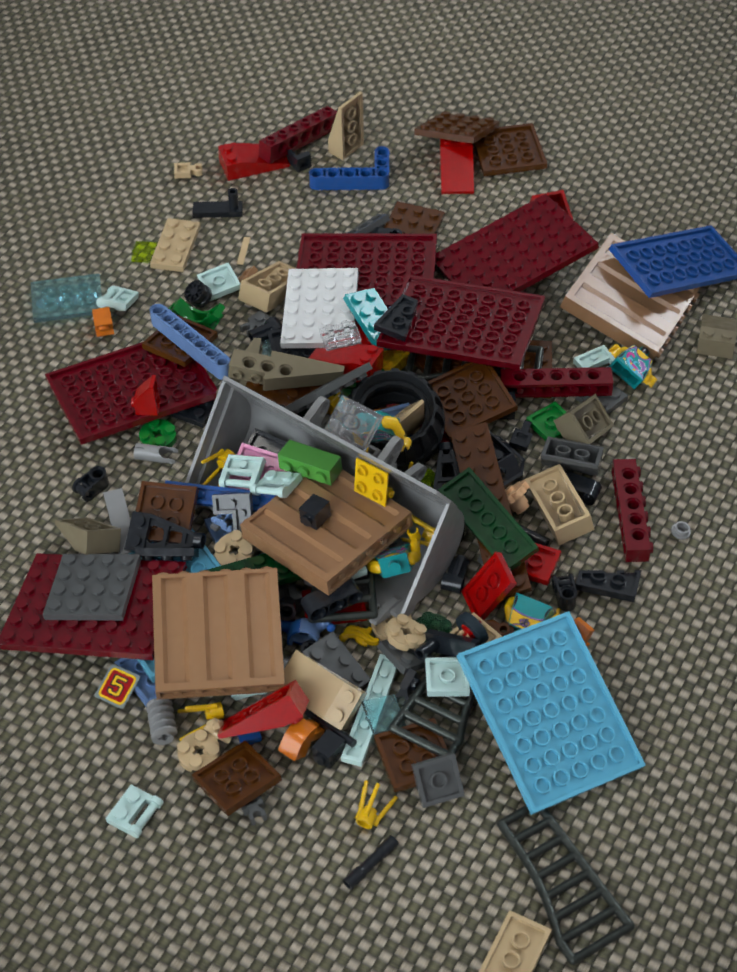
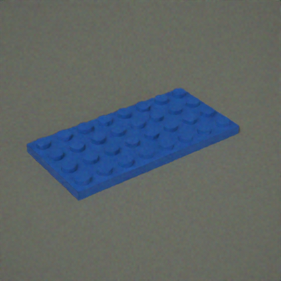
M712 225L612 244L609 248L610 252L649 298L737 279V253Z

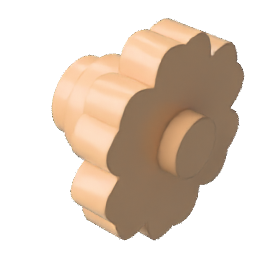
M525 479L505 489L510 509L516 512L517 515L523 513L530 506L528 499L524 495L530 488Z

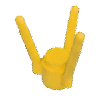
M220 449L217 453L201 461L202 464H205L218 457L217 469L202 485H207L224 468L228 454L235 455L233 451Z
M412 515V521L424 528L422 538L425 539L419 541L420 545L428 547L436 528ZM401 538L403 542L411 543L409 538Z
M221 702L185 706L184 709L177 710V713L204 711L206 720L224 718ZM206 724L180 737L179 740L181 741L185 736L193 732H196L197 730H204L203 728L206 726Z
M368 780L364 781L355 819L359 826L365 829H372L373 825L378 827L380 820L393 806L398 797L394 796L377 816V810L372 805L380 784L376 783L369 802L364 807Z

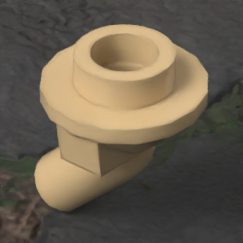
M214 718L207 721L203 729L216 739L229 745L232 737L219 739L217 736L221 726L224 724L223 720Z

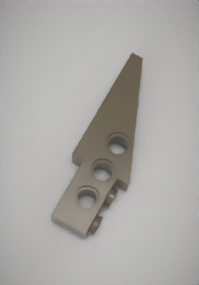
M234 348L229 363L228 377L263 384V390L267 391L324 385L344 375L345 366L272 351L271 356Z

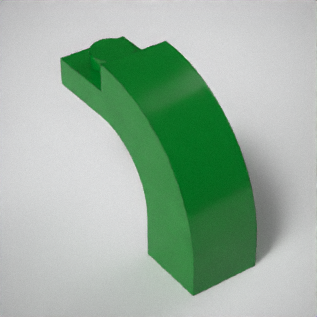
M181 297L169 307V310L174 314L213 330L223 317L222 312L225 309V306L220 302L208 311L197 310Z

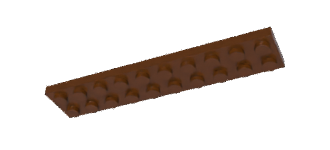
M487 422L451 432L450 435L460 473L470 467L512 516ZM477 539L484 565L492 555ZM524 561L511 571L517 584L504 599L516 596V593L524 594L532 591Z

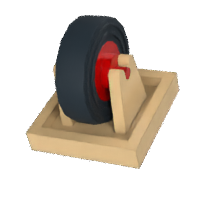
M464 612L456 619L457 627L450 632L451 634L481 640V645L502 637L474 612L472 614Z

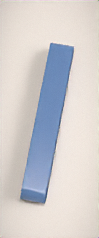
M154 304L150 307L151 322L157 330L216 378L222 380L224 375L228 377L230 358L166 306Z

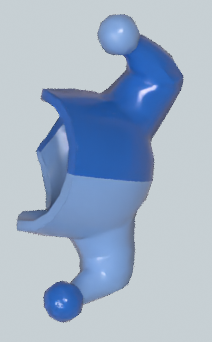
M300 618L295 621L281 620V631L287 633V645H292V643L302 645L308 640L317 642L320 638V633L327 628L329 632L335 630V625L331 622L310 623L308 618Z

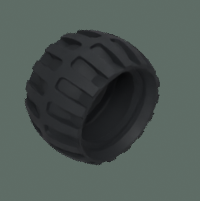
M391 368V370L376 371L373 375L363 378L357 384L356 388L351 391L347 398L342 424L352 429L355 416L359 413L372 412L382 405H401L405 403L410 405L422 399L424 401V422L420 430L409 437L412 440L409 450L405 447L395 462L397 469L405 472L408 470L411 461L414 463L413 465L416 463L424 464V461L427 462L434 456L438 449V444L441 443L444 435L445 415L438 394L424 378H419L416 373L411 371L406 372L398 368ZM382 440L370 442L369 444L380 449L382 452L389 441Z

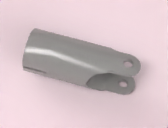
M136 443L134 459L175 464V460L162 456L168 452L178 453V449Z

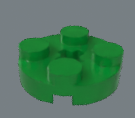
M156 419L150 421L140 429L139 439L143 444L172 447L177 440L175 425L166 420Z

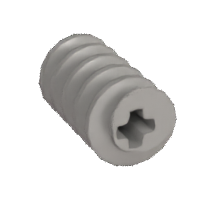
M156 698L150 700L146 705L151 740L154 744H170L178 733L171 699L157 700Z

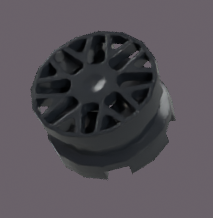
M195 280L186 287L184 297L185 300L196 308H202L210 301L212 291L211 288L200 280Z

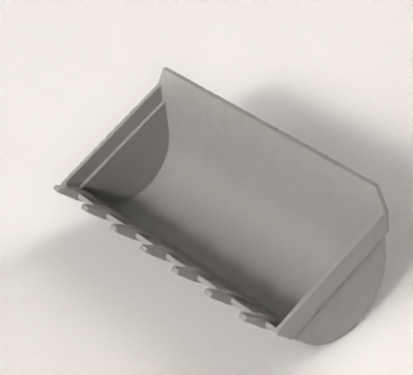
M224 375L185 483L203 484L217 469L218 457L205 464H202L201 461L217 453L220 449H224V451L229 449L237 455L241 443L247 444L255 428L286 442L290 439L341 456L342 469L354 477L357 457L388 472V487H392L395 492L394 496L390 499L436 529L429 546L420 545L421 560L414 565L412 571L387 578H382L380 574H375L377 607L379 609L378 617L369 619V622L376 626L391 617V615L397 617L398 614L409 616L414 611L416 604L438 584L457 552L464 530V515L457 508V505L437 490L420 482L427 470L423 464L416 463L405 472L393 467L404 445L402 438L396 435L393 436L376 458L324 430L331 422L336 420L332 415L326 414L330 406L329 399L323 396L318 397L302 418ZM222 470L207 485L218 486ZM227 519L225 521L227 523V526L232 524L233 519ZM412 521L411 534L416 532L417 527L421 535L420 540H424L425 538H422L424 528ZM212 523L210 525V528L216 532L221 529L216 524ZM407 531L400 538H409ZM304 580V584H306L309 587L313 586L312 584ZM358 586L363 594H368V586Z

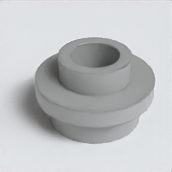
M678 521L672 526L671 533L678 539H688L691 534L690 526L684 521Z

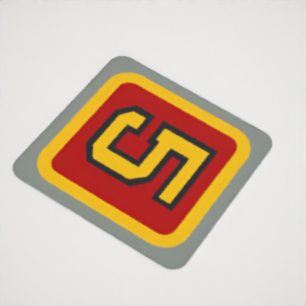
M112 664L98 687L95 697L123 709L135 689L140 676Z

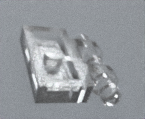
M347 320L341 321V323L335 325L327 324L325 325L326 327L319 328L326 351L361 343V337L354 320L348 322Z

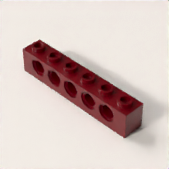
M326 106L259 140V157L271 164L288 155L287 150L291 149L294 152L330 133L337 111Z
M611 367L501 369L500 372L502 383L508 391H515L516 398L581 397L594 394L597 396H612L613 391Z
M613 459L611 474L625 562H649L650 554H653L654 548L653 542L649 541L651 528L647 526L648 511H644L646 499L645 496H642L643 482L639 481L641 477L640 466H637L636 459Z

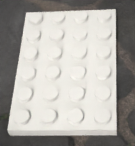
M358 268L289 269L280 341L281 348L353 346L355 317L343 300L345 294L357 292Z

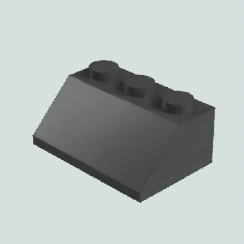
M548 436L541 454V464L549 468L560 464L563 469L569 472H580L589 476H598L604 447Z

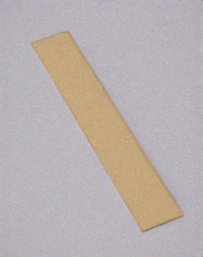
M244 237L237 261L238 265L244 264L251 237Z

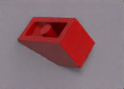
M152 375L136 389L135 396H132L131 406L135 409L136 415L158 416L161 401L156 375Z

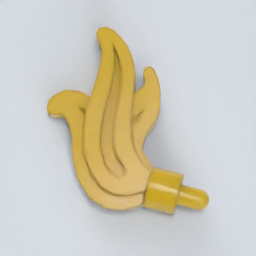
M350 625L339 635L341 642L354 638L358 644L365 647L367 645L375 646L379 644V639L370 635L372 633L371 627L365 629Z

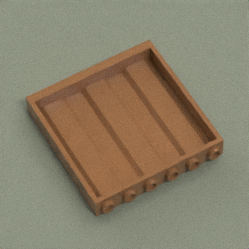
M610 233L568 291L560 307L625 347L629 348L632 345L638 348L646 347L649 350L648 357L653 361L655 357L659 358L664 351L662 346L666 347L670 342L671 337L669 335L674 336L679 328L677 323L681 325L686 315H684V312L689 313L693 306L691 302L695 303L700 294L697 292L700 287L649 298L610 252L609 248L612 244L626 242Z
M343 469L331 486L302 477L303 480L287 498L275 496L240 524L243 539L328 596L413 526L411 511L390 498L387 499V505L384 507L355 492V477ZM312 494L330 501L331 516L318 530L307 527L300 521L299 508Z
M277 568L222 569L214 572L202 570L196 573L182 571L178 574L162 572L152 575L155 692L157 700L271 693L285 686Z

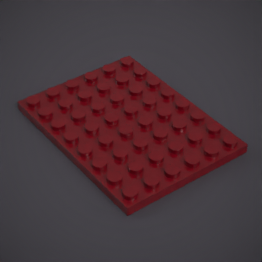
M544 194L437 252L436 268L448 281L521 292L599 249V244L547 194Z
M302 233L296 269L358 268L357 291L375 288L389 309V306H392L396 301L407 275L434 278L437 234Z
M407 275L396 300L404 294L417 299L418 307L406 341L404 342L380 333L377 339V347L520 370L543 309L545 296Z
M143 342L45 374L47 383L81 445L216 399L217 387L205 368L197 361L193 360L186 367L144 350L142 348ZM152 375H156L161 401L158 416L136 415L135 409L131 406V398L135 396L136 389Z
M36 553L0 634V649L154 660L152 575L162 572L178 574L179 572L186 571V562L142 561L141 559L123 621L45 620L43 612L63 555Z

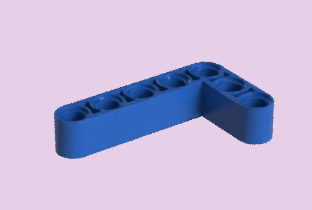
M384 146L375 149V167L313 168L309 171L310 188L313 190L386 189L389 187V149Z

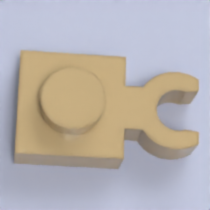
M191 162L174 163L175 179L191 178V175L202 176L201 163L191 165Z

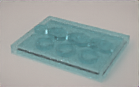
M100 273L31 282L34 323L92 316V309L100 308L96 304V300L102 296Z

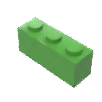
M290 439L278 453L280 469L301 473L302 477L330 486L342 472L341 456Z

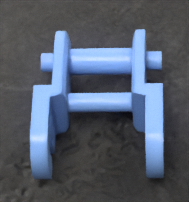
M217 514L216 517H211L213 524L220 526L222 530L227 532L233 530L232 526L229 525L227 527L225 522L227 519H232V514Z

